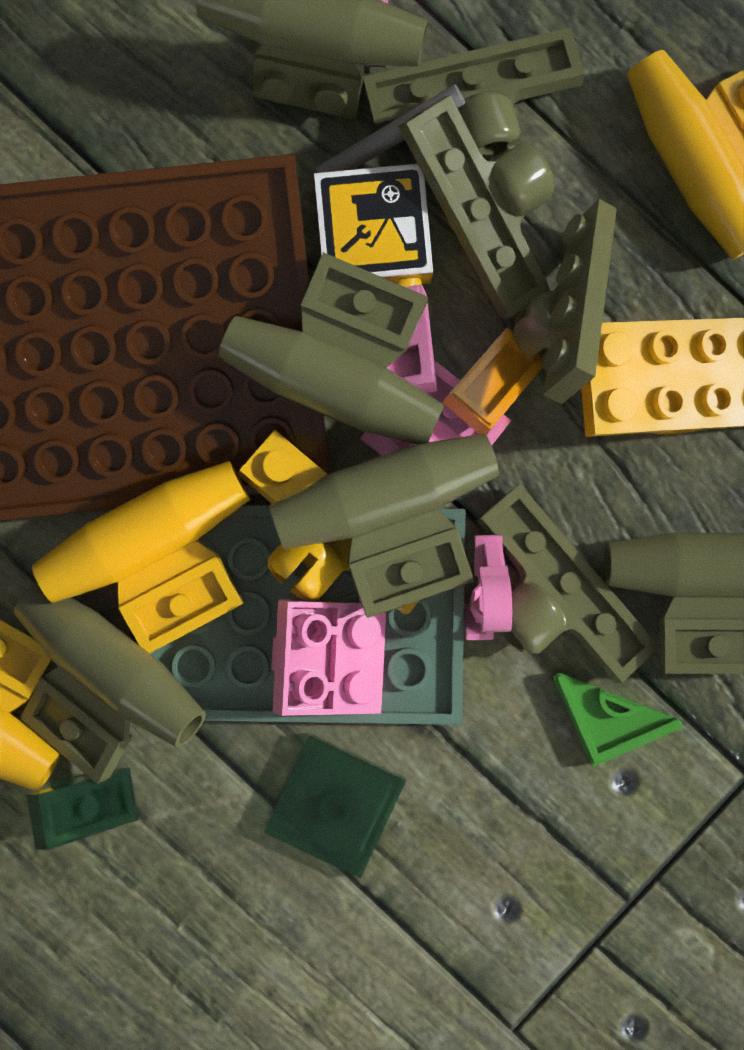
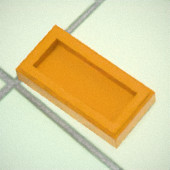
M507 327L442 403L479 434L486 435L542 369V356L539 353L533 358L524 355L516 345L513 331Z

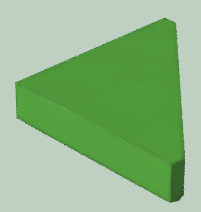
M560 672L551 674L592 767L683 728L681 721L673 716Z

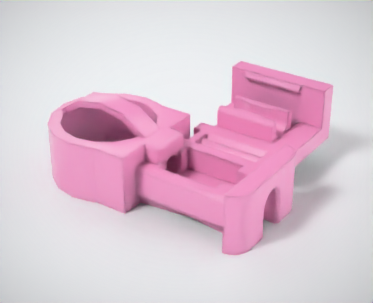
M475 535L474 576H478V585L472 591L470 603H464L466 640H493L494 632H511L512 591L508 566H505L503 535Z

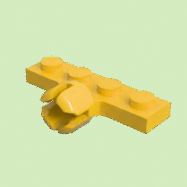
M274 430L243 465L237 475L273 504L328 474ZM351 539L284 550L280 543L269 556L268 568L272 575L282 584L302 562L308 569L292 587L290 592L306 601L318 600L342 572L350 571L347 562ZM419 601L396 609L403 615L409 614Z

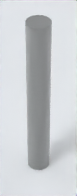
M454 84L317 166V173L355 170L404 141L405 139L398 125L440 98L451 95L458 109L465 104L459 88Z

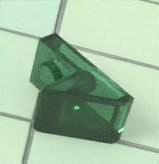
M130 768L115 769L109 779L99 784L95 783L85 774L54 780L51 782L50 788L26 794L36 850H50L139 820Z

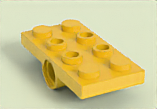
M744 318L602 323L596 375L581 388L585 437L641 433L662 435L706 429L744 427Z

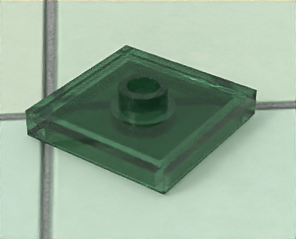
M310 733L264 833L361 878L406 783V778Z

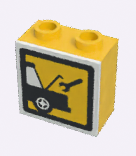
M418 164L314 173L321 254L324 252L404 287L417 284H431L433 263L425 178Z

